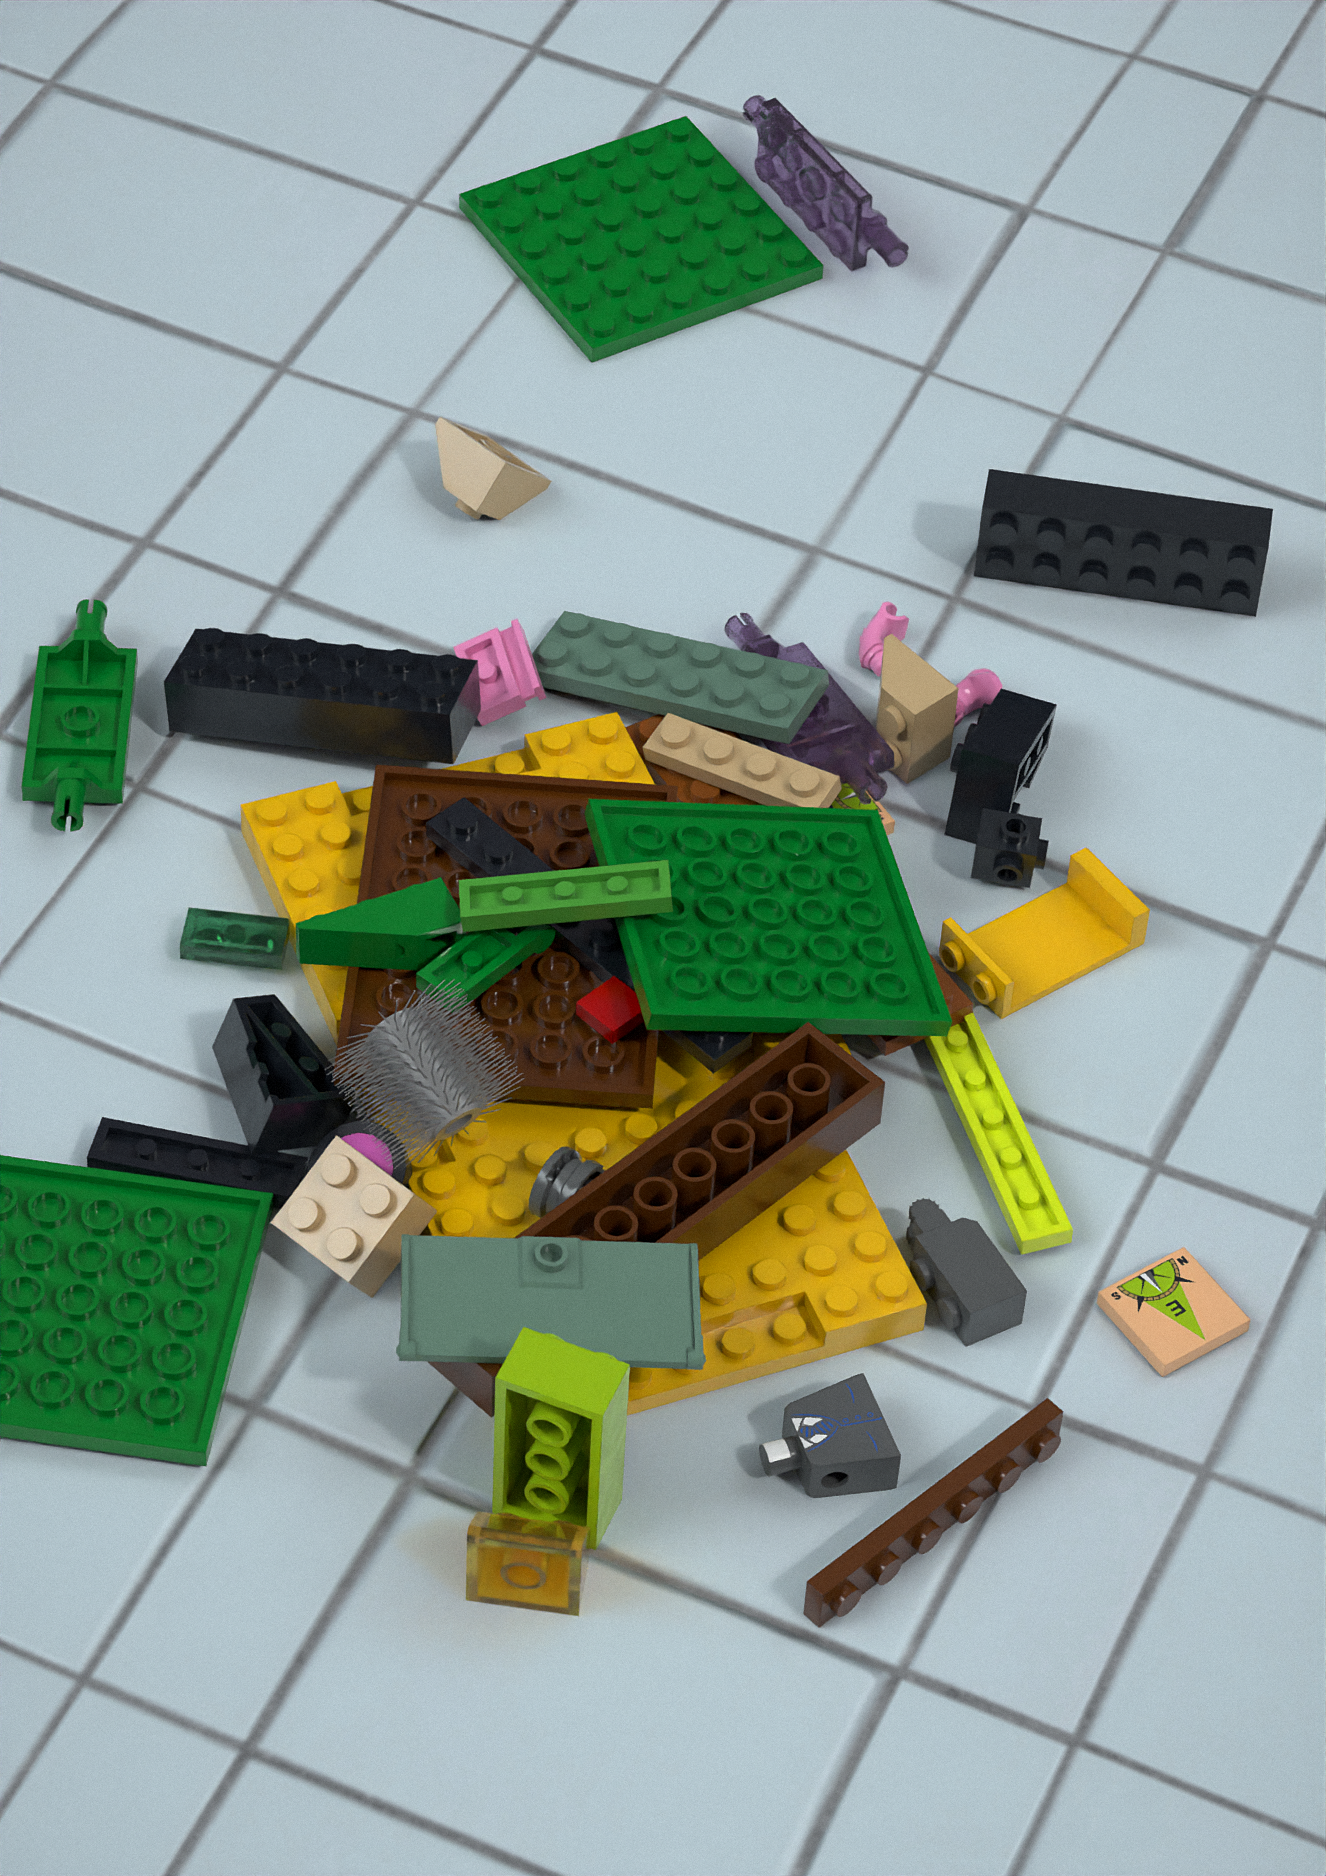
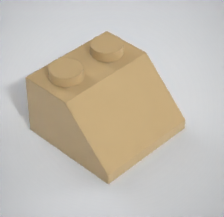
M893 634L884 638L877 703L874 757L878 759L885 769L892 771L908 784L950 758L959 688Z

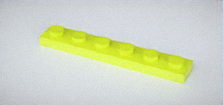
M974 1013L964 1016L963 1022L950 1027L947 1037L928 1036L925 1038L926 1045L1021 1255L1071 1243L1073 1228Z

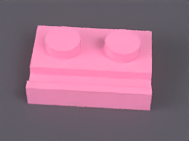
M518 619L512 620V626L505 630L499 631L498 628H494L453 647L457 657L478 660L481 711L477 719L481 726L526 707L525 701L534 697H538L539 700L546 698L524 629Z

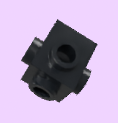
M983 808L970 878L1030 888L1034 868L1044 870L1049 840L1039 839L1042 818Z

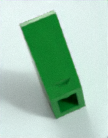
M440 877L421 884H414L405 889L374 899L363 900L358 904L333 912L316 915L296 923V958L299 964L418 971L463 938L466 932L462 931L460 909Z

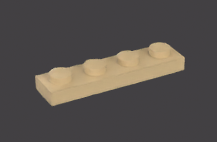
M667 713L643 746L645 760L766 806L829 808L841 791L840 776Z

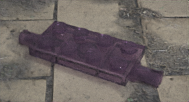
M754 95L744 103L743 110L745 112H742L743 117L757 129L758 149L754 166L759 179L767 183L774 190L786 207H790L799 216L807 229L814 232L824 242L834 257H838L851 272L866 266L867 252L871 248L885 261L888 267H897L907 259L909 246L887 226V218L880 211L872 208L873 196L776 98L766 101L763 96Z
M740 613V617L746 625L741 622L737 615L729 618L725 624V634L741 651L758 653L767 657L825 669L804 642L785 647L770 634L764 635L748 613ZM828 673V688L790 744L764 738L759 739L770 751L840 776L841 785L847 783L862 804H871V799L865 791L877 802L884 797L888 788L887 782L879 776L878 772L894 767V752Z

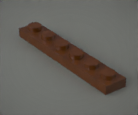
M1045 1399L810 1578L806 1584L803 1614L818 1628L835 1615L838 1617L845 1616L857 1605L861 1595L877 1583L885 1585L891 1581L899 1572L902 1564L917 1552L925 1554L937 1544L942 1533L956 1522L962 1524L970 1520L977 1513L982 1502L997 1491L1004 1493L1009 1490L1026 1468L1036 1461L1042 1463L1048 1460L1058 1449L1061 1442L1059 1435L1064 1411L1050 1399Z

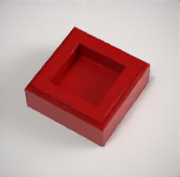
M616 976L611 977L576 1002V1015L612 1044L644 1022L636 992Z

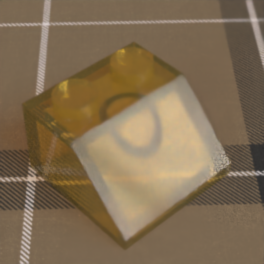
M477 1512L469 1524L467 1532L466 1600L579 1616L589 1563L591 1527L577 1526L562 1520L549 1522L520 1518L511 1513L492 1514Z

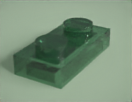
M189 907L180 941V959L282 970L290 936L289 919Z

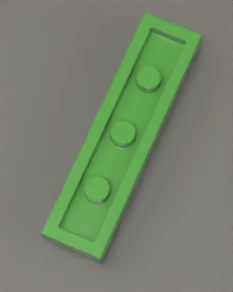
M668 860L459 880L460 918L463 932L673 912Z

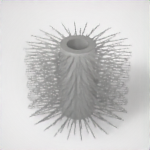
M445 980L414 1008L413 1006L430 985L410 1008H407L413 994L404 1009L398 1012V1000H396L395 1013L385 1018L379 1012L384 1020L377 1026L361 1024L363 1026L375 1027L370 1033L347 1037L369 1035L367 1038L336 1049L339 1050L365 1041L334 1057L337 1058L347 1052L350 1053L336 1062L338 1063L359 1051L348 1060L337 1064L340 1066L333 1071L349 1060L354 1059L346 1067L337 1071L341 1073L347 1067L351 1068L339 1076H343L341 1078L343 1079L342 1081L353 1073H358L355 1077L342 1084L352 1083L341 1092L357 1081L359 1082L362 1078L365 1079L348 1091L352 1092L359 1085L369 1081L365 1085L360 1086L362 1088L354 1092L355 1096L352 1097L355 1100L364 1092L370 1091L366 1096L353 1103L363 1102L355 1108L357 1109L368 1101V1105L359 1109L361 1111L370 1104L380 1100L364 1112H367L368 1114L365 1116L369 1117L375 1111L382 1109L377 1115L370 1118L369 1122L390 1109L383 1116L374 1119L376 1121L369 1126L389 1115L382 1122L372 1127V1130H374L381 1123L391 1119L372 1133L374 1134L397 1120L390 1127L378 1133V1136H380L388 1129L395 1127L388 1134L377 1140L382 1141L399 1128L401 1129L397 1133L388 1137L383 1142L385 1143L389 1139H393L397 1134H400L392 1142L385 1145L388 1147L394 1141L402 1138L388 1150L394 1149L398 1144L409 1139L400 1147L391 1151L394 1153L406 1146L401 1152L390 1158L394 1159L400 1153L411 1148L393 1163L420 1146L401 1163L420 1149L421 1151L411 1160L413 1161L433 1141H435L423 1157L439 1140L442 1141L435 1154L443 1141L451 1136L452 1146L454 1134L464 1130L469 1135L465 1127L470 1123H486V1121L475 1120L479 1115L501 1110L497 1109L481 1113V1110L508 1100L505 1099L485 1106L514 1091L511 1090L503 1095L500 1094L521 1081H517L492 1096L518 1077L516 1076L505 1085L497 1088L505 1080L515 1075V1072L498 1083L496 1082L515 1068L506 1071L509 1067L507 1066L499 1073L491 1076L495 1071L507 1064V1061H505L498 1068L486 1074L490 1069L498 1066L497 1064L501 1061L496 1064L494 1063L486 1070L484 1069L504 1055H499L493 1061L482 1066L496 1055L494 1050L499 1046L478 1058L485 1051L496 1045L492 1043L488 1048L485 1047L487 1044L481 1045L476 1051L471 1052L480 1044L490 1039L485 1038L479 1044L471 1047L476 1041L485 1036H482L483 1033H481L485 1029L470 1039L468 1037L482 1027L478 1026L475 1030L472 1029L473 1027H468L462 1034H459L467 1026L475 1023L478 1017L459 1030L457 1029L462 1027V1024L471 1019L469 1018L471 1012L458 1021L455 1019L468 1010L461 1012L462 1008H460L450 1016L445 1017L452 1010L462 1005L463 1001L452 1009L450 1007L465 997L463 996L460 999L456 997L461 992L446 1003L443 1002L446 998L453 995L457 988L435 1004L433 1003L451 989L445 993L442 992L436 999L427 1004L443 990L441 989L428 1000L430 995ZM453 1001V1002H452L450 1005H448L446 1008H444V1009H442L441 1011L437 1012V1011H438L440 1008H442L444 1005H446L447 1003ZM457 1013H460V1014L457 1015L456 1017H454V1018L450 1019L449 1021H447L451 1016H453V1015H455V1014H457ZM465 1019L461 1024H459V1025L456 1026L455 1028L449 1030V1029L452 1028L454 1025H456L459 1021ZM469 1031H472L470 1034H468V1035H466V1036H464L463 1038L460 1039V1037H461L462 1035H464L465 1033H467V1032H469ZM479 1036L475 1041H473V1042L470 1043L469 1045L463 1047L465 1044H467V1043H468L469 1041H471L473 1038ZM486 1048L484 1051L472 1057L479 1050ZM493 1053L488 1059H486V1060H484L483 1062H481L480 1064L476 1065L479 1061H481V1060H482L483 1058H485L487 1055ZM358 1065H361V1066H360L359 1068H357L355 1071H353L352 1073L348 1074L352 1069H354V1068L357 1067ZM506 1071L502 1076H500V1077L497 1078L496 1080L490 1082V1081H491L493 1078H495L497 1075H499L500 1073ZM365 1073V1074H364L362 1077H360L359 1079L352 1081L354 1078H356V1077H358L359 1075ZM371 1083H374V1084H372L370 1087H368L365 1091L359 1093L363 1088H365L366 1086H368V1085L371 1084ZM375 1091H377V1092H376L373 1096H371L370 1098L363 1100L365 1097H367V1096H369L370 1094H372V1093H374ZM378 1096L372 1102H370L373 1097ZM386 1101L384 1104H382V1105H381L380 1107H378L376 1110L370 1112L374 1107H376V1106L379 1105L380 1103Z

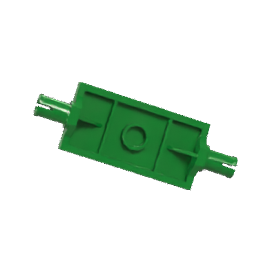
M89 599L82 600L77 604L75 630L71 632L69 638L60 646H39L21 785L22 801L54 802L51 823L55 829L60 831L66 830L68 816H71L70 832L81 829L84 822V803L123 804L138 655L136 648H117L107 639V636L104 634L108 609L102 601L95 599L93 601L92 613H88Z

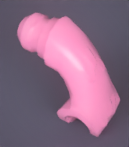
M889 601L881 605L879 611L874 615L867 627L863 628L862 636H860L859 658L861 667L873 670L878 677L881 674L884 638L893 634L902 641L905 638L909 618L905 615L896 616L897 608Z
M975 669L956 685L959 690L954 727L961 723L965 715L978 708H982L984 703L991 704L1002 688L998 676L990 669Z

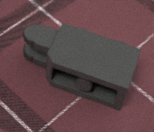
M930 1198L917 1199L916 1202H912V1206L909 1207L908 1217L911 1221L906 1231V1240H908V1244L911 1245V1250L913 1251L910 1272L921 1291L926 1290L937 1305V1311L944 1326L949 1330L954 1329L965 1347L1022 1324L1027 1290L977 1221L963 1217L951 1222L943 1209H939V1204L937 1205Z

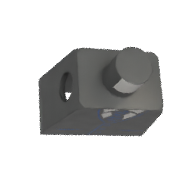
M864 1373L854 1375L789 1403L784 1408L782 1439L762 1443L759 1446L761 1463L768 1477L796 1470L806 1495L812 1498L886 1491L897 1488L901 1454Z

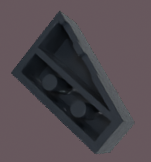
M275 994L233 998L212 1045V1049L251 1154L317 1146L325 1135L340 1125L345 1124L353 1107L351 1104L355 1102L354 1098H352L355 1096L353 1094L355 1091L353 1090L346 1095L348 1093L346 1091L351 1089V1087L341 1092L348 1086L344 1087L342 1084L334 1086V1081L331 1082L334 1080L333 1072L330 1073L334 1070V1066H331L332 1063L328 1061V1058Z

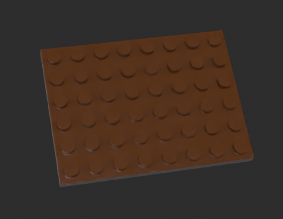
M376 765L357 904L363 900L374 899L405 889L414 884H421L441 877L460 909L459 880L476 879V877L426 836V822L463 797L554 871L599 867L584 815L588 799L677 802L678 786ZM554 941L544 952L540 954L534 952L460 1011L462 1012L468 1006L473 1008L455 1019L458 1021L471 1012L469 1014L471 1019L462 1024L463 1026L457 1029L459 1030L478 1017L476 1019L478 1021L467 1026L459 1033L462 1034L468 1027H473L472 1029L474 1030L478 1026L482 1027L468 1037L469 1039L485 1029L481 1032L483 1033L482 1036H485L476 1041L471 1047L479 1044L492 1034L490 1036L492 1038L471 1051H476L481 1045L487 1044L485 1047L488 1048L492 1043L496 1044L478 1058L499 1046L494 1050L496 1055L482 1066L493 1061L501 1054L504 1056L485 1068L484 1070L490 1068L494 1063L496 1064L501 1061L497 1064L498 1066L490 1069L486 1074L498 1068L505 1061L510 1062L499 1068L491 1076L499 1073L507 1066L509 1067L506 1071L515 1068L496 1082L498 1083L506 1079L513 1072L516 1073L497 1088L505 1085L516 1076L518 1077L492 1096L521 1080L500 1093L503 1095L514 1090L501 1098L512 1097L511 1099L653 1109L659 1030H647L643 1022L612 1044L576 1015V1002L604 982ZM348 967L337 1049L367 1038L369 1035L347 1037L370 1033L375 1027L363 1026L361 1024L377 1026L384 1020L379 1012L385 1018L394 1014L396 1000H398L397 1012L403 1010L413 994L407 1008H410L423 993L416 987V973L418 971ZM424 993L422 997L417 1001V1003L413 1006V1008L416 1007L427 996V994ZM457 1013V1014L451 1016L447 1021H449L450 1019L456 1017V1016L459 1015L460 1013ZM465 1019L459 1021L456 1025H454V1026H453L452 1028H450L449 1030H451V1029L455 1028L456 1026H458L459 1024H461ZM472 1031L465 1033L460 1037V1039L470 1034ZM479 1036L473 1038L471 1041H469V1042H468L467 1044H465L463 1047H465V1046L469 1045L470 1043H472L473 1041H475ZM365 1041L336 1050V1056L358 1046L359 1044ZM486 1048L479 1050L472 1057L484 1051ZM359 1051L355 1052L354 1054L350 1055L349 1057L343 1059L338 1063L336 1062L344 1058L345 1056L349 1055L350 1053H345L335 1058L336 1064L334 1065V1069L340 1066L337 1064L348 1060L349 1058L357 1054ZM493 1053L487 1055L485 1058H483L481 1061H479L476 1065H478V1064H480L481 1062H483L484 1060L488 1059ZM354 1059L349 1060V1061L346 1062L344 1065H342L341 1067H339L338 1069H336L333 1073H335V1072H337L338 1070H340V1069L346 1067V1066H347L349 1063H351ZM358 1065L357 1067H355L354 1069H352L348 1074H350V1073H352L353 1071H355V1070H356L357 1068H359L361 1065ZM344 1069L341 1073L334 1077V1079H336L334 1081V1086L343 1080L341 1079L343 1076H339L348 1071L349 1069ZM504 1071V1072L500 1073L499 1075H497V1076H496L495 1078H493L490 1082H492V1081L496 1080L497 1078H499L500 1076H502L506 1071ZM353 1073L340 1084H343L351 1078L355 1077L358 1073ZM363 1073V1074L359 1075L358 1077L354 1078L352 1081L359 1079V1078L362 1077L365 1073ZM362 1078L357 1084L354 1083V1084H353L352 1086H350V1087H355V1086H357V1085H358L359 1083H361L365 1078ZM367 1081V1082H365V1083L359 1085L357 1088H362V1087H360V1086L365 1085V1084L368 1083L369 1081Z

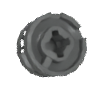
M570 1147L559 1148L545 1162L533 1184L529 1197V1210L531 1214L542 1218L606 1171L603 1169L604 1166L594 1160L582 1161L580 1153Z

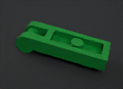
M549 924L470 931L416 973V987L424 992L430 985L425 992L428 995L445 980L430 997L434 996L441 989L443 990L433 1000L442 992L445 993L449 989L451 990L437 999L436 1002L442 1000L457 988L455 991L459 990L458 992L443 1001L446 1003L459 992L461 993L456 996L459 997L458 999L465 996L450 1006L452 1009L461 1001L464 1003L452 1010L451 1013H453L456 1009L459 1010L477 998L534 952L537 954L544 952L553 942L556 930ZM453 1001L447 1003V1004L444 1005L443 1007L446 1008V1007H447L448 1005H450Z

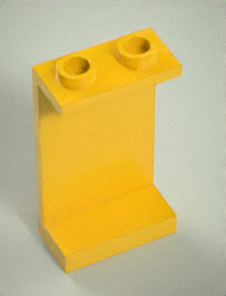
M1086 847L1070 856L1067 882L986 925L967 934L951 917L944 920L939 956L944 966L949 971L955 972L971 988L974 996L980 1003L987 1004L1000 1019H1003L1144 944L1150 909Z

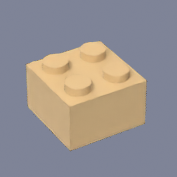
M336 1135L271 1223L348 1283L373 1298L401 1260L402 1234L420 1235L437 1210Z

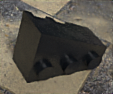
M1002 688L991 704H983L977 724H970L964 744L958 743L952 756L950 771L957 773L944 835L976 844L983 808L1009 813L1019 812L1021 804L1014 802L1022 787L1030 788L1048 748L1057 704Z

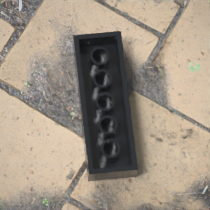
M989 469L981 513L974 577L1256 617L1269 548L1273 509Z
M196 628L164 680L169 731L453 765L481 711L478 660L459 658L451 654L437 656L412 653L405 649L384 650L366 648L359 644L340 645L322 643L309 638L295 640L270 637L263 633L242 634L224 632L218 628Z

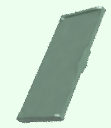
M402 1234L400 1331L396 1354L399 1357V1361L503 1364L522 1328L526 1327L540 1333L554 1334L565 1342L594 1352L610 1354L617 1360L630 1364V1367L702 1370L706 1362V1356L703 1353V1335H701L697 1243L582 1241L579 1238L522 1236L517 1239Z

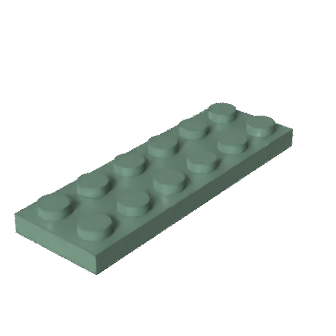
M568 611L562 613L532 653L542 686L545 688L665 716L667 713L695 723L785 744H790L829 686L828 670Z

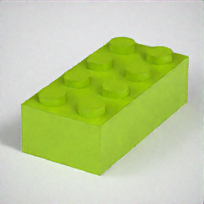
M526 1327L522 1328L495 1377L492 1513L590 1549H597L622 1501L630 1364L619 1361L610 1354L594 1352L565 1342L554 1334L540 1333Z

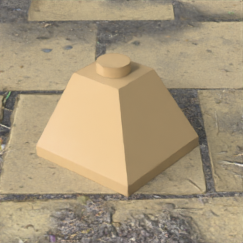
M439 417L435 428L443 488L458 498L455 506L469 516L479 520L481 515L485 514L501 520L545 491L552 482L489 436L443 417Z

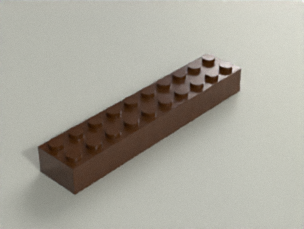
M807 1022L515 1238L531 1236L579 1238L582 1241L697 1243L699 1261L881 1123L885 1081ZM427 1361L491 1418L495 1415V1377L503 1364Z

